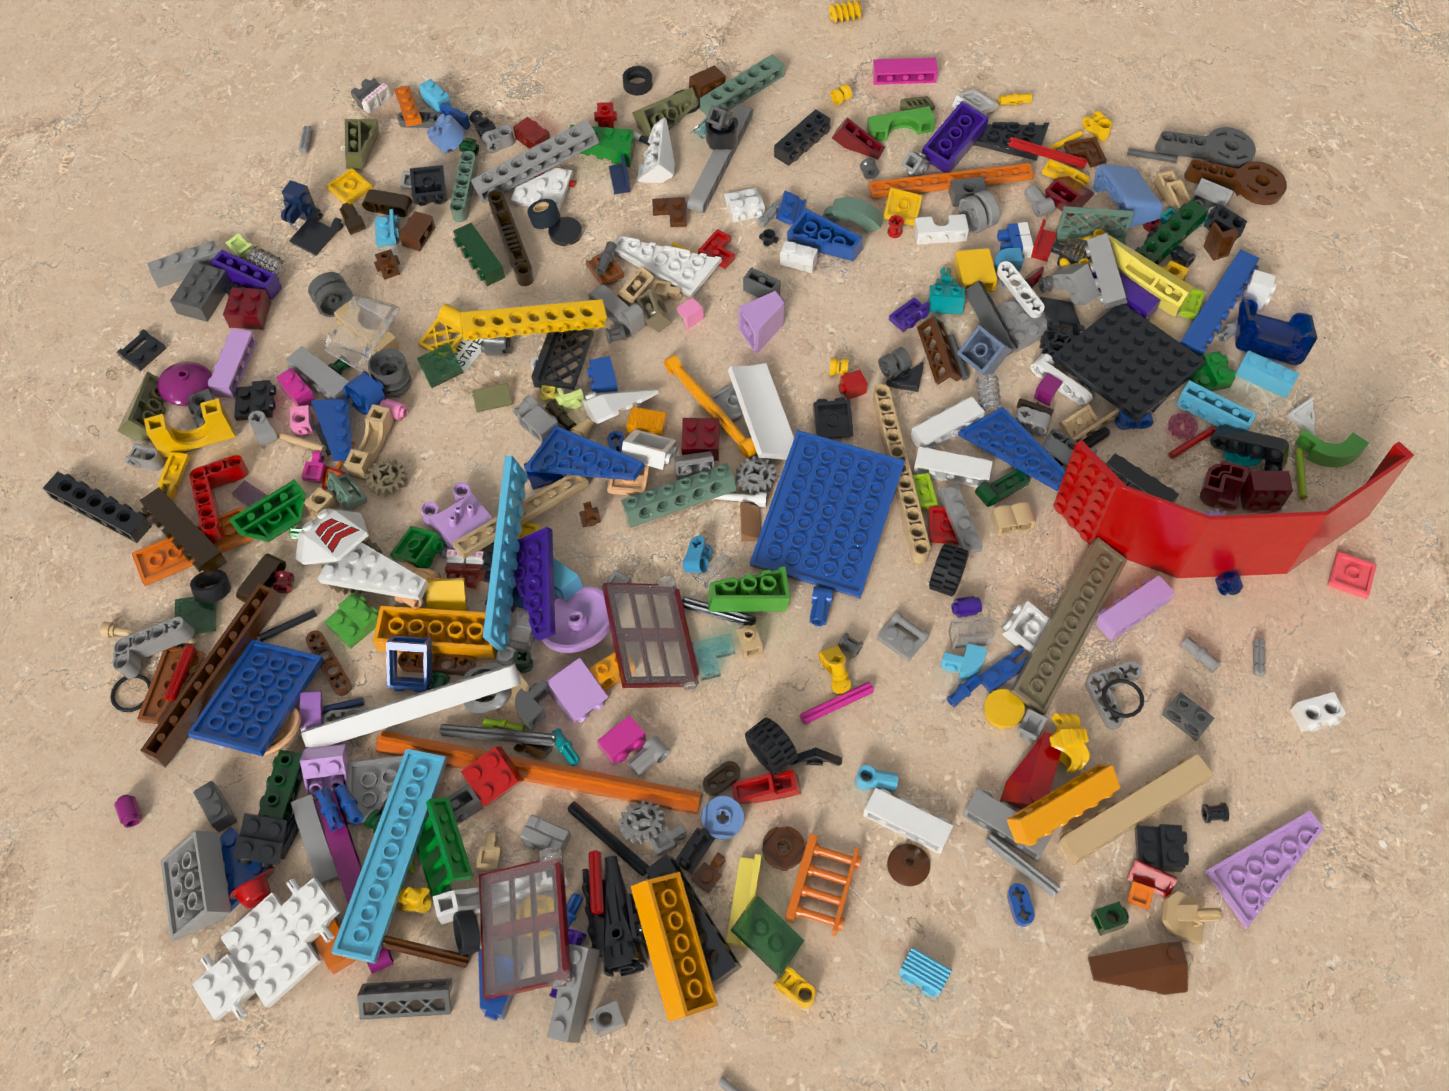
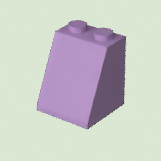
M776 291L738 307V329L755 354L783 326L785 301Z
M580 658L546 681L550 690L549 695L572 723L577 720L579 723L589 717L588 712L594 708L597 711L606 704L604 700L608 698Z

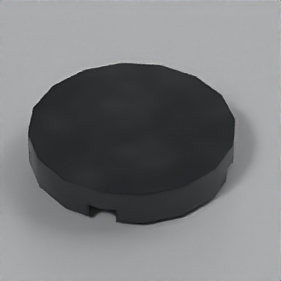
M561 217L555 225L549 227L548 233L551 241L557 245H573L580 240L582 227L574 218Z

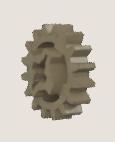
M389 458L386 459V462L380 459V464L373 463L374 468H368L369 474H366V483L371 492H376L377 496L383 493L384 497L387 496V493L394 496V491L401 492L399 487L406 486L404 481L408 480L407 472L402 463L398 464L396 459L390 462Z

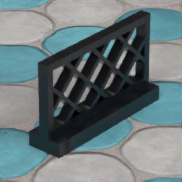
M587 329L565 331L571 333V336L565 339L562 338L563 332H548L531 375L534 387L541 388L542 385L575 390L594 336V331ZM582 335L588 336V338L583 340L582 342H580L578 339V337ZM575 339L578 344L569 348L567 343ZM564 345L566 350L558 353L556 351L557 348ZM581 347L583 352L575 356L573 351ZM570 353L573 358L564 362L561 357ZM559 359L561 364L553 367L551 363ZM576 361L578 366L570 370L568 365ZM565 367L568 372L559 376L556 371ZM552 373L555 374L556 378L552 380H546V377ZM569 376L573 378L571 383L563 382V379Z

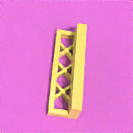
M755 854L754 859L740 857L726 939L728 945L748 948L762 855Z

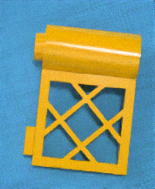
M444 304L439 310L437 319L419 340L418 345L446 361L448 358L452 359L457 352V346L463 340L460 325V312L463 311L449 304ZM439 324L445 326L446 330L436 332V328L439 326ZM450 333H459L457 338L450 340ZM447 335V341L438 343V336ZM430 338H435V344L427 345L425 342ZM448 345L449 349L445 354L440 352L439 347Z

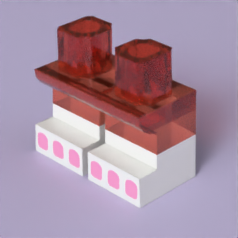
M447 549V565L444 569L447 579L465 578L466 587L476 588L484 575V570H481L485 557L484 552L477 551L463 559L456 550Z

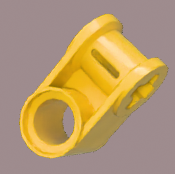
M1098 110L1091 116L1083 117L1082 124L1084 128L1094 135L1096 139L1100 141L1109 139L1112 128L1111 120L1107 119Z
M838 645L818 652L823 668L827 670L833 680L840 681L848 677L849 672L845 667L846 657Z
M786 966L784 974L778 981L773 983V986L803 1009L812 1007L815 1003L814 987L794 969ZM807 991L811 994V998L809 1000H802L799 997L800 993Z

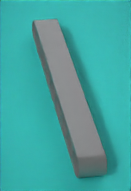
M739 104L735 106L732 117H736L738 120V141L731 150H713L689 197L688 209L705 213L751 121L753 108Z

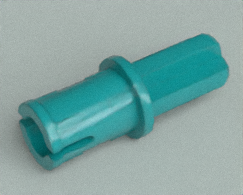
M561 729L553 730L552 733L556 736L555 745L558 748L557 751L563 754L571 766L578 764L580 757L573 749L572 742L566 739Z

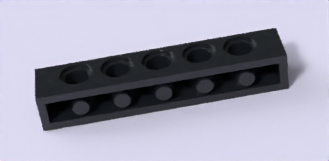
M57 471L43 487L50 498L135 543H138L151 528L147 520L148 517L140 511L138 513L135 512L127 504H119L112 496L106 497L100 490L96 488L94 490L91 489L83 481L77 482L74 477L67 473L64 475Z
M666 854L645 869L649 875L647 877L648 880L680 872L691 912L695 915L694 922L698 936L702 932H705L707 935V939L701 944L711 981L714 980V982L721 983L742 968L675 859ZM716 950L718 952L719 957L718 960L715 963H713L711 960V954Z

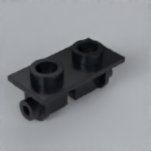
M696 828L675 860L678 866L691 874L715 840L714 837L709 835L710 832L706 828Z

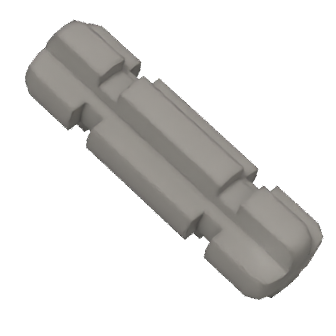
M311 126L303 127L299 145L301 153H308L313 131Z
M775 201L764 212L763 216L758 219L759 226L765 227L777 214L776 212H778L780 205L778 201Z
M1255 638L1253 641V674L1255 676H1263L1266 673L1264 666L1265 640L1263 638Z

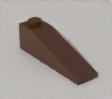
M1182 941L1160 943L1088 957L1093 981L1133 987L1137 990L1157 992V994L1161 995L1188 992V963Z

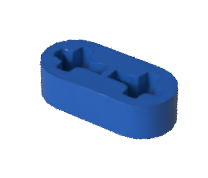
M613 431L608 435L609 448L621 453L624 436L619 431ZM615 438L618 439V444H617V445H615V441H614Z
M1015 883L1009 888L1007 899L1015 923L1021 927H1027L1034 920V909L1027 888L1020 883ZM1015 890L1023 894L1020 897L1021 903H1019L1017 896L1012 895ZM1021 907L1023 908L1024 914H1029L1026 921H1024L1023 917L1019 918V915L1021 914Z

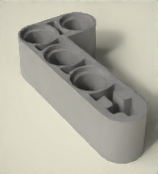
M604 284L588 294L589 300L603 299L607 318L618 328L620 325H623L627 336L632 337L645 327L644 313L641 307L636 303L629 307Z
M174 617L123 637L114 645L113 667L126 678L132 679L140 673L143 658L187 642L193 637L195 630L183 618Z

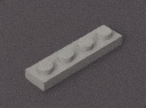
M954 484L939 488L938 493L960 548L968 550L969 554L982 551L983 546L958 485Z

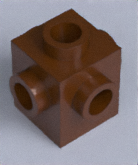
M391 249L375 254L377 260L374 262L377 272L381 271L384 280L400 275L398 269L400 261L397 255H393Z

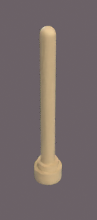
M106 621L100 627L101 637L106 638L115 637L116 635L128 636L141 631L120 628L113 622ZM191 638L187 642L181 644L193 646L195 645L196 640L194 638Z

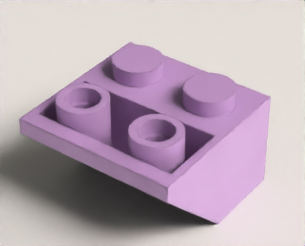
M346 744L304 749L300 765L307 796L312 794L313 797H316V792L320 789L324 796L323 788H328L331 794L337 786L342 784L347 786V763L350 761Z

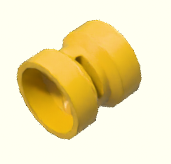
M843 84L839 89L836 88L830 92L831 99L837 106L842 104L844 100L851 99L853 95L851 88L847 84Z
M831 357L829 375L835 376L840 374L842 376L848 373L849 359L843 358L838 360Z

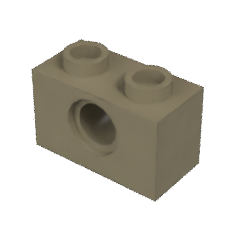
M649 289L637 298L648 326L660 332L672 323L663 298Z

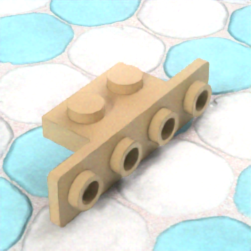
M1088 404L1058 424L1066 435L1079 442L1087 437L1086 433L1089 431L1093 433L1100 429L1101 423L1104 422L1106 424L1114 419L1113 415L1119 411L1117 409L1112 410L1098 419Z

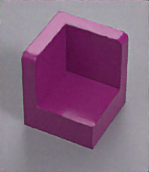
M1047 373L1036 388L1034 399L1050 407L1056 392L1062 385V380Z

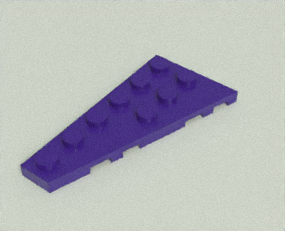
M545 527L517 540L520 549L519 552H516L518 566L513 574L518 592L524 600V609L529 614V623L534 638L539 641L556 635L553 531L549 527Z

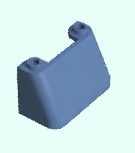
M1111 164L1096 166L1093 188L1097 193L1106 190L1117 205V210L1133 211L1129 228L1161 218L1163 204L1140 176L1137 169Z

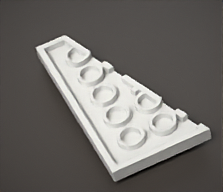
M619 236L614 242L617 245L614 252L616 255L639 268L640 266L644 267L661 281L671 282L672 287H680L681 292L690 298L696 294L722 262L721 257L715 256L714 258L704 253H690V250L664 245V247L658 246L653 242L644 243L640 242L639 239Z
M362 542L339 561L326 562L317 578L322 584L421 601L429 585L424 578Z

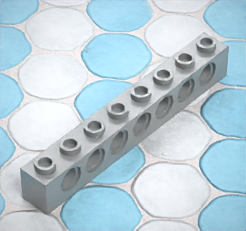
M586 119L473 178L471 182L482 203L488 201L487 195L490 191L500 190L504 193L598 144L599 141L595 131Z

